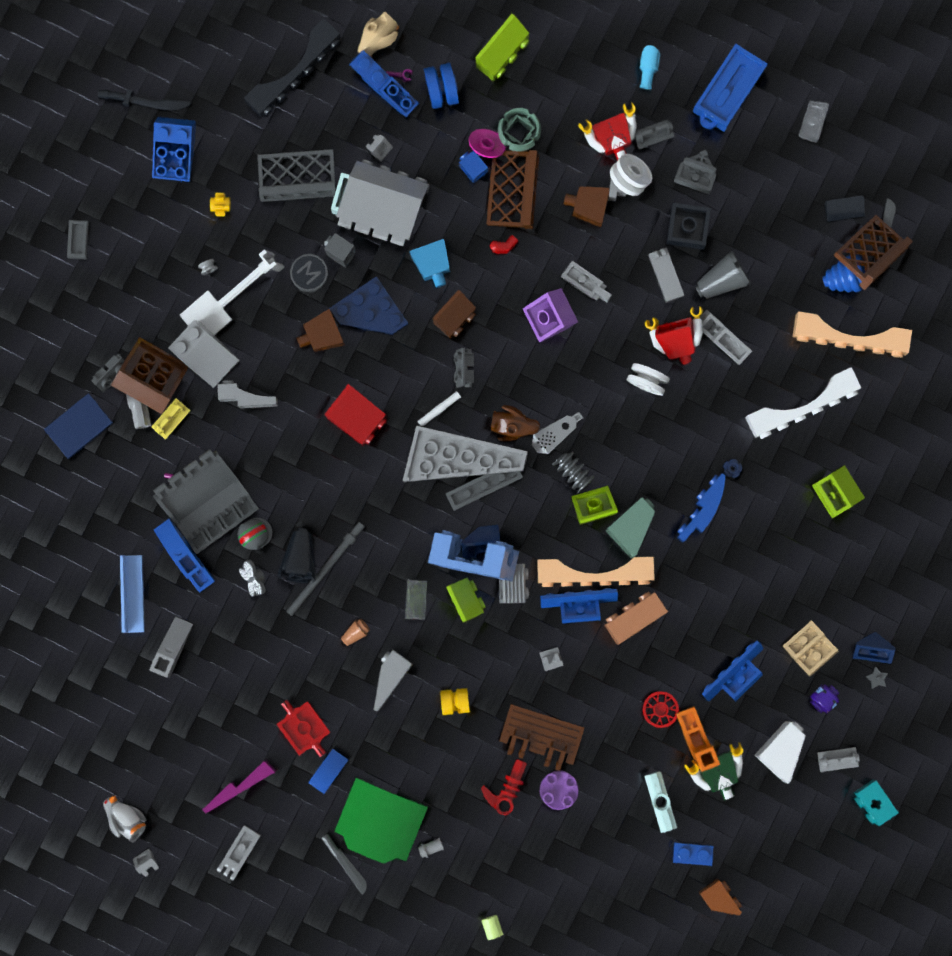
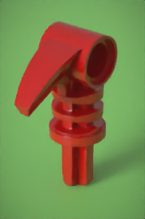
M517 759L510 776H505L508 782L503 784L505 790H501L500 795L495 796L484 785L481 787L488 803L501 815H508L512 812V801L514 798H517L515 793L520 791L518 786L524 784L521 778L527 763ZM503 800L510 803V808L507 811H502L499 808V803Z

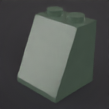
M643 498L639 499L606 530L631 559L637 555L655 513L653 510L655 506L647 498L645 500Z

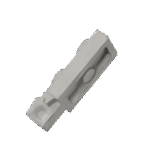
M574 261L569 264L561 278L596 301L600 298L608 303L612 297L605 290L607 286L603 284V281Z

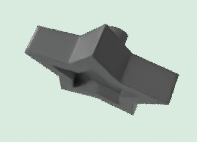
M875 667L872 674L865 677L871 681V689L878 685L886 687L884 679L888 673H881Z

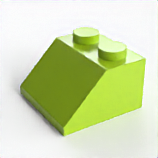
M465 578L446 587L463 623L484 613L483 609L486 607L482 598L477 599L475 591H477L473 580L469 581L468 578Z

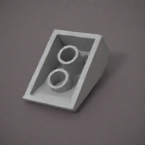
M193 320L169 346V349L183 363L213 388L240 361L216 336L197 320Z
M395 650L391 653L388 651L381 660L383 664L381 666L374 710L377 712L413 665Z

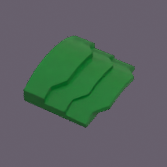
M356 777L334 832L343 835L348 849L381 863H387L396 858L406 861L428 806L403 798Z

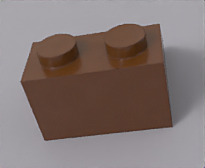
M458 290L433 317V322L450 339L453 336L457 337L463 331L462 326L465 322L470 323L476 316V307Z

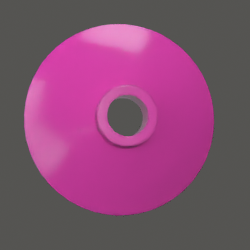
M477 129L469 136L470 147L474 152L483 157L496 158L505 151L506 146L500 141L498 133L492 130Z

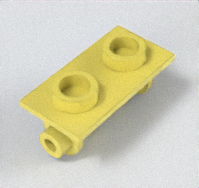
M175 399L151 427L164 439H167L191 410L178 399Z

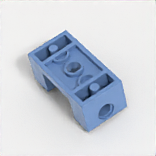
M442 530V534H434L428 563L443 568L513 582L519 551L514 550L512 545L495 541V544L488 543L483 563L463 558L461 535Z

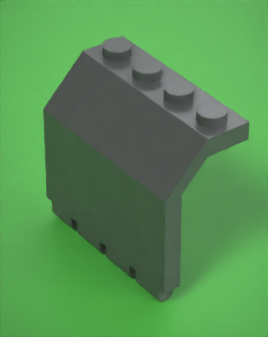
M210 449L199 457L201 462L198 463L197 460H194L183 469L186 473L182 474L179 471L169 478L168 482L170 484L168 486L164 482L153 490L155 493L154 499L177 525L196 554L207 548V546L221 538L225 533L259 509L218 452H212Z

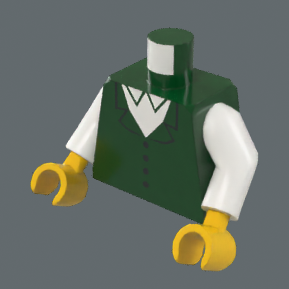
M740 742L738 743L739 747L733 749L732 744H730L731 751L717 755L720 765L703 772L700 771L699 766L694 760H692L693 766L691 768H688L687 765H685V768L694 782L707 791L711 790V792L720 790L723 799H729L735 796L731 785L737 783L738 778L741 776L743 748Z

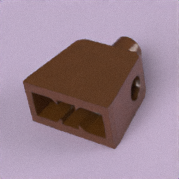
M579 187L577 196L566 193L564 205L574 207V217L601 227L610 188Z
M330 309L305 323L303 326L306 334L296 337L300 348L311 344L314 352L345 345Z

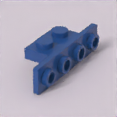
M605 588L599 591L585 590L577 593H549L540 596L541 608L560 607L562 624L601 620L599 603L618 601L617 589Z
M758 640L755 643H751L741 656L733 660L732 665L727 670H723L713 683L705 687L702 695L708 702L722 689L736 702L763 675L751 662L764 649Z

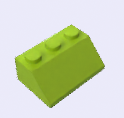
M513 14L508 17L476 56V68L492 81L497 77L500 78L505 73L507 64H512L518 56L516 53L520 49L523 50L530 41L528 40L529 32Z

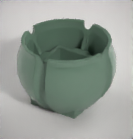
M515 108L504 114L505 118L500 119L498 124V135L504 146L508 145L510 150L516 152H523L534 147L535 141L539 140L541 134V124L534 113L530 114V110L525 108ZM516 122L530 130L522 143L508 134Z

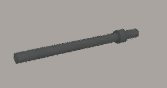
M358 522L353 530L344 536V541L316 574V581H310L286 611L288 614L293 616L349 545L354 544L357 540L355 538L365 527Z

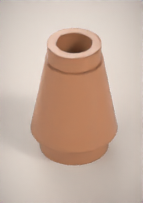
M362 619L355 620L341 639L349 646L367 636L370 629Z

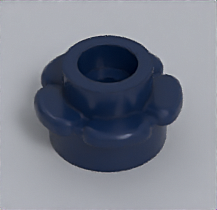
M730 459V461L724 463L723 468L726 476L736 478L740 475L742 465L738 463V460Z

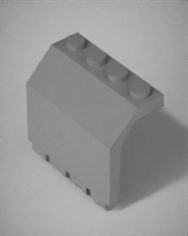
M362 160V162L356 161L349 175L336 215L339 218L338 225L351 229L352 224L356 223L354 231L366 235L370 234L372 228L374 229L373 237L387 241L390 234L392 235L391 243L404 246L405 240H410L425 194H428L430 185L427 184L425 179L416 177L415 180L409 178V174L398 171V174L390 172L391 169L382 165H380V168L372 166L373 163L367 160Z

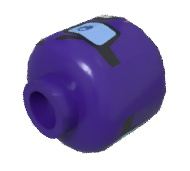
M821 685L811 694L812 701L810 703L818 712L829 713L839 703V698L837 697L839 692L832 685L830 687Z

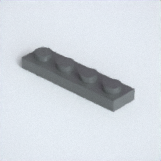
M520 471L486 474L446 493V496L453 510L456 511L523 477Z

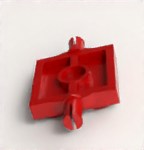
M288 699L284 701L281 705L288 714L276 725L297 754L300 756L306 750L313 748L319 757L322 754L324 755L326 752L319 743L331 732L308 701L298 708H293Z

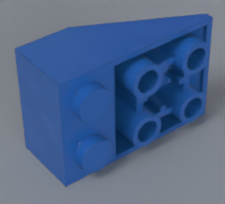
M158 117L155 120L152 178L190 182L196 121Z

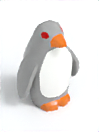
M115 795L104 801L103 806L109 820L110 830L117 837H120L121 834L134 843L146 827L142 823L146 821L143 813L135 807L119 802Z

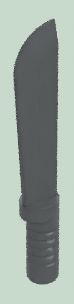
M887 199L883 221L891 228L896 206L892 200ZM879 236V241L883 242L882 236ZM877 246L878 252H884V247Z
M328 834L324 835L321 839L360 893L363 894L367 888L365 879L344 855L342 850L337 848Z

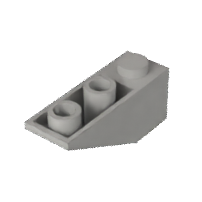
M178 617L174 618L149 669L150 671L166 678L171 677L192 629V623Z

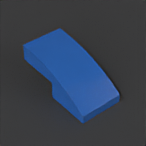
M332 749L309 781V784L325 794L348 762V759Z

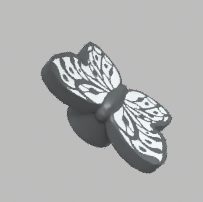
M251 560L245 561L239 572L243 579L248 582L250 596L254 597L264 594L265 586L263 583L265 582V576L260 569H256Z

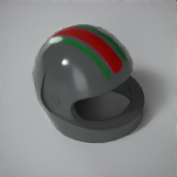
M253 518L246 521L238 529L239 543L246 549L259 550L272 538L271 525L262 518Z

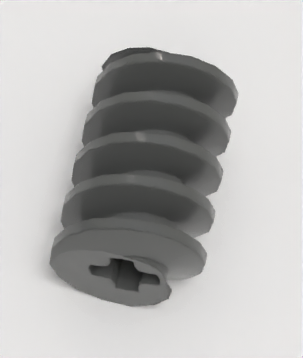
M566 452L552 465L559 464L558 472L565 470L562 475L563 478L570 476L567 482H575L572 488H579L577 492L579 493L593 480L594 475L587 477L589 470L582 471L584 464L577 465L579 458L572 459L574 452Z

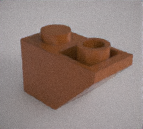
M716 879L699 891L711 910L734 915L742 914L739 909L742 907L736 897L731 898L728 893L730 888L725 881L720 882L719 879Z

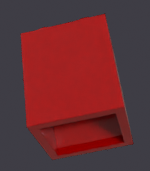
M349 384L325 413L328 420L362 446L365 444L369 445L375 437L373 433L376 429H381L387 422L385 420L386 414Z

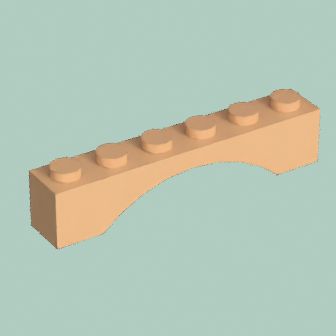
M798 312L795 317L792 337H797V340L802 342L815 340L816 344L820 345L833 343L838 348L851 346L857 351L870 349L875 354L888 352L892 353L891 356L903 357V355L909 353L912 330L893 327L877 335L852 336L833 329L817 314Z
M634 557L627 564L616 570L598 574L576 571L557 559L537 560L538 584L542 583V587H554L553 583H561V587L573 586V583H580L581 586H592V582H600V586H609L611 582H619V585H631L630 581H638V585H649L650 581L654 580V557Z

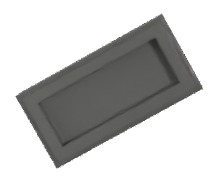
M69 220L68 259H87L89 221Z

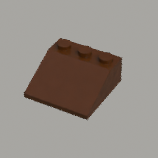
M139 337L111 386L162 414L189 367L181 360Z

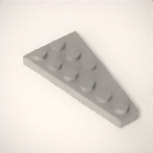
M416 426L403 482L524 471L528 451Z

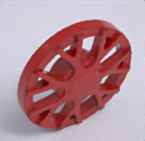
M662 691L654 692L644 701L643 715L650 725L657 728H665L672 725L677 719L676 713L674 717L667 715L669 710L676 711V713L679 712L678 703L671 694ZM659 694L665 695L664 702H659ZM652 697L657 702L654 706L648 702ZM672 699L674 705L668 707L666 702ZM646 708H653V713L646 714ZM654 715L659 717L656 724L651 722ZM666 716L669 723L663 725L661 717Z

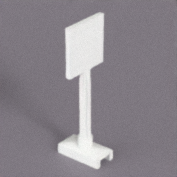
M263 250L259 254L263 260L258 265L259 267L222 299L217 301L207 291L180 314L181 318L188 326L193 320L200 321L213 335L217 334L232 321L224 307L263 273L266 274L270 269L280 272L284 265L275 262L276 260L273 258L275 254L273 252Z

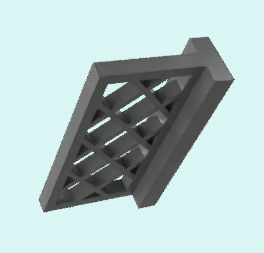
M333 149L258 155L259 196L261 202L335 196ZM330 155V161L325 166L318 161L321 156ZM303 157H308L312 160L306 168L299 163ZM289 158L293 163L286 169L280 163L284 159ZM262 160H271L275 164L267 170L262 166ZM315 163L322 168L316 176L309 171ZM295 165L303 169L297 177L290 172ZM277 166L285 171L279 178H276L271 173ZM326 171L331 175V181L323 182L319 177ZM305 173H308L313 178L309 183H303L300 180ZM288 174L294 181L291 184L285 185L281 180ZM268 176L275 180L271 186L263 185V181Z

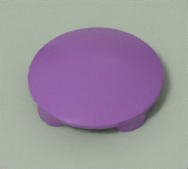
M551 772L541 782V798L552 809H567L574 804L578 797L579 789L576 779L567 772Z

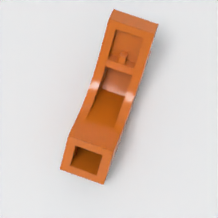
M695 707L677 712L676 715L682 728V733L700 771L703 772L720 765L714 747L710 744Z

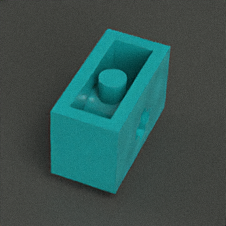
M871 780L854 792L856 803L860 808L864 807L868 812L866 817L871 824L875 823L881 826L898 814V811L876 780ZM872 800L878 801L877 808L871 807V804H873Z

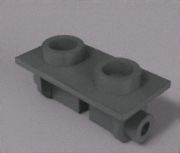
M665 120L637 130L635 141L638 148L642 149L675 137L672 131V123Z
M461 348L456 350L454 354V363L456 364L454 381L456 388L463 386L471 388L472 384H474V370H467V367H474V353H472V349Z
M119 354L113 355L105 364L109 369L106 371L104 368H101L92 376L93 379L91 381L104 392L111 387L125 360Z

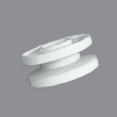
M631 154L622 155L610 169V175L614 184L620 190L632 196L640 195L645 187L652 182V173L649 167L637 156Z
M633 363L631 369L638 376L628 375L627 381L647 392L663 396L665 390L658 384H668L670 378L650 367Z

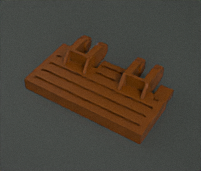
M511 704L499 741L507 744L509 736H512L507 752L508 755H511L515 748L516 739L524 740L518 754L521 759L524 757L528 741L531 742L528 751L544 755L546 748H549L544 764L546 767L551 763L553 751H559L561 753L555 767L556 770L560 771L565 753L568 754L565 763L574 764L584 727Z

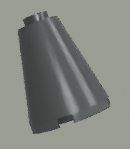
M731 251L697 282L698 286L695 288L700 297L704 296L707 299L746 287L751 283L737 257Z

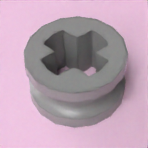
M214 259L204 261L198 265L199 269H202V275L217 270V266L214 265Z

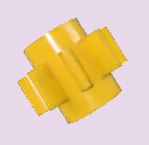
M215 193V197H210V211L215 212L216 216H225V212H230V197H226L225 193Z

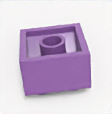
M562 288L547 292L523 308L539 342L563 332L578 323Z

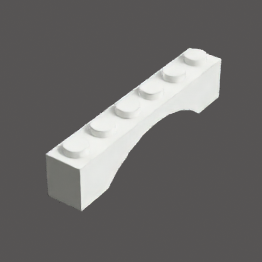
M851 367L831 377L822 394L805 406L790 410L762 408L747 415L745 418L754 437L760 436L763 439L771 435L770 431L776 428L780 431L789 427L788 423L793 420L797 423L806 419L805 415L810 412L815 415L823 411L822 407L829 404L832 407L841 402L840 398L846 396L849 399L857 395V391L861 389V386Z

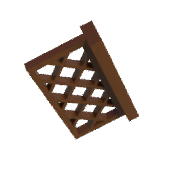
M529 150V152L504 151L502 156H506L509 161L502 167L497 164V157L492 158L486 225L533 229L540 155L537 150ZM519 156L526 157V163L519 168L513 161ZM512 163L517 171L509 177L503 170ZM502 172L507 177V180L499 186L495 182V177ZM521 173L524 177V182L517 187L512 179ZM511 182L516 189L507 196L502 188ZM501 191L506 198L497 205L493 200L494 195ZM519 191L523 198L518 205H515L510 198ZM509 200L514 208L505 214L500 207ZM499 209L504 217L499 221H492V214ZM516 210L521 214L520 222H512L508 217Z
M875 215L834 256L862 281L859 286L866 290L905 252L913 241L908 236L905 239L901 238L883 220ZM875 222L881 230H874L873 223ZM863 233L870 234L871 240L864 239ZM875 235L882 236L883 242L876 241ZM887 237H891L896 243H889ZM853 243H859L861 249H855ZM865 244L872 245L873 251L866 250ZM877 246L884 247L885 253L878 252ZM842 252L850 253L851 259L846 258ZM855 254L862 255L863 261L856 260ZM867 256H874L875 262H869ZM857 265L864 266L865 273L861 272Z

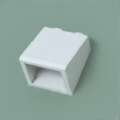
M785 721L755 754L766 767L787 784L791 781L805 735L802 733L804 729L793 721Z

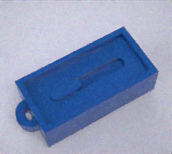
M735 44L694 106L693 112L700 116L701 125L707 129L717 127L725 132L768 64Z

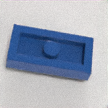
M674 842L673 863L712 866V845Z

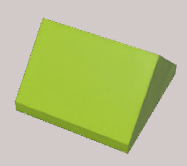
M608 486L571 496L580 525L618 513Z

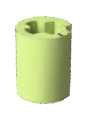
M497 915L481 920L488 940L503 935Z

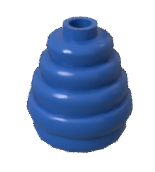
M855 255V256H856V260H862V261H863V258H862L861 255ZM840 261L832 265L831 269H827L826 276H823L825 287H829L832 291L860 292L863 289L859 286L862 281ZM857 265L858 269L865 273V267Z

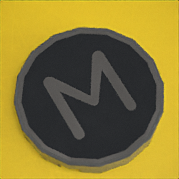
M305 254L296 258L292 263L290 276L294 285L301 291L315 292L326 283L328 269L325 262L317 255Z

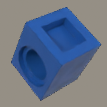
M466 152L460 157L459 167L473 184L488 172V167L476 152Z

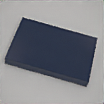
M88 393L44 430L67 459H70L111 426L113 422Z

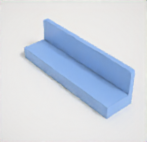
M120 555L122 633L145 632L143 555Z

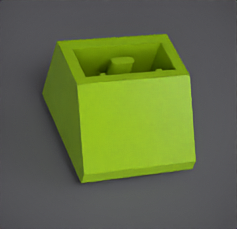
M845 465L812 485L832 518L865 498Z

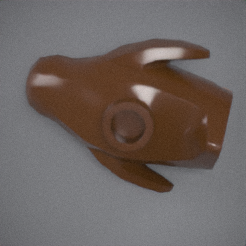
M503 405L502 408L509 412H493L491 431L505 435L498 437L500 441H513L520 437L537 434L540 430V423L526 417L516 407Z

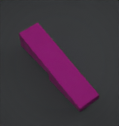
M265 760L239 786L234 782L226 786L203 811L205 813L211 811L275 773L276 770Z

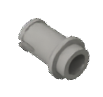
M439 838L424 845L422 843L418 847L422 858H428V855L444 850Z

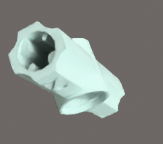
M661 771L645 775L661 833L676 829L677 825ZM662 796L666 799V803L663 807H658L656 799Z

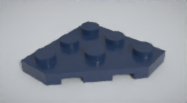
M377 277L329 308L342 326H351L394 335L409 324Z

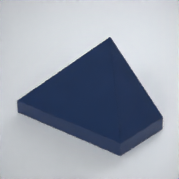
M874 632L856 643L853 659L891 664L895 647L877 632Z

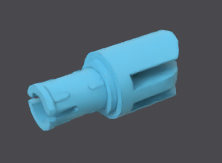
M651 45L644 48L640 62V69L643 71L640 88L648 90L652 89L653 75L658 71L660 52Z

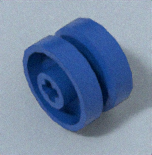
M450 62L440 64L441 77H438L434 66L424 68L433 109L443 106L442 95L444 94L449 105L459 103L457 82Z

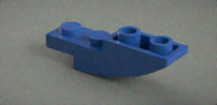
M364 50L349 64L373 90L403 116L407 117L419 104Z
M723 473L720 476L715 475L709 482L710 488L707 491L703 489L696 497L698 499L696 504L701 510L696 509L690 516L691 522L688 525L684 523L677 531L679 533L677 538L682 543L695 529L702 533L715 515L725 486V475Z
M170 518L154 529L170 557L199 593L215 582L213 576L193 552L188 541Z

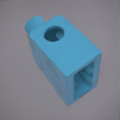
M444 239L410 251L411 258L425 281L433 278L436 288L447 284L443 274L449 273L450 268Z

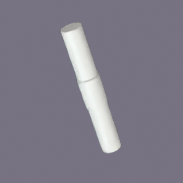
M456 391L417 422L423 427L461 398V396Z

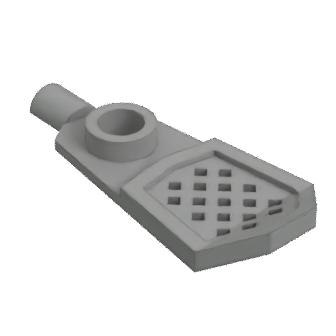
M579 412L572 417L567 415L533 435L532 447L537 453L549 454L576 428V423L583 417ZM563 423H567L569 425V428L567 430H564L562 428Z

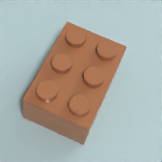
M650 592L645 593L638 598L640 602L635 605L632 602L622 608L623 613L619 616L615 613L606 619L608 623L604 626L616 644L622 643L668 612L655 592L652 594Z

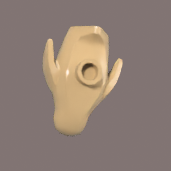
M383 12L376 20L371 18L365 25L361 42L358 46V53L364 50L372 57L374 52L391 45L398 35V32L395 30H398L399 26L386 12Z

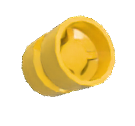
M467 688L456 689L455 692L451 689L440 690L442 715H451L455 711L459 714L470 713Z

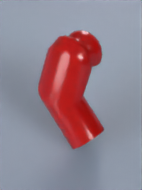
M511 235L506 242L492 241L490 249L496 254H507L519 241Z

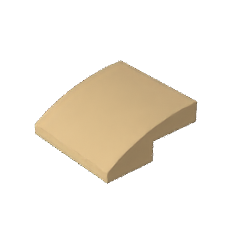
M812 620L783 645L785 650L809 677L839 652Z

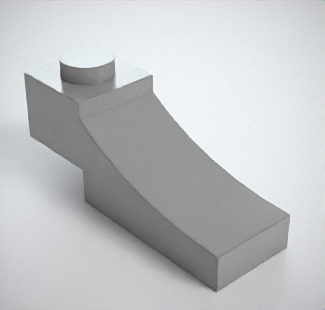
M706 310L700 316L703 333L740 365L752 350L710 311Z
M222 381V384H218V400L220 402L238 401L239 408L278 406L277 397L259 396L239 389V385L234 383V381Z

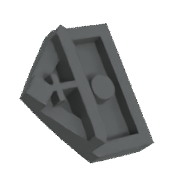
M703 150L700 154L684 158L683 162L680 163L674 182L710 194L716 178V168L711 164L707 151Z

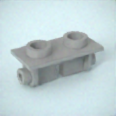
M856 747L817 753L820 772L859 767L858 761L860 759Z

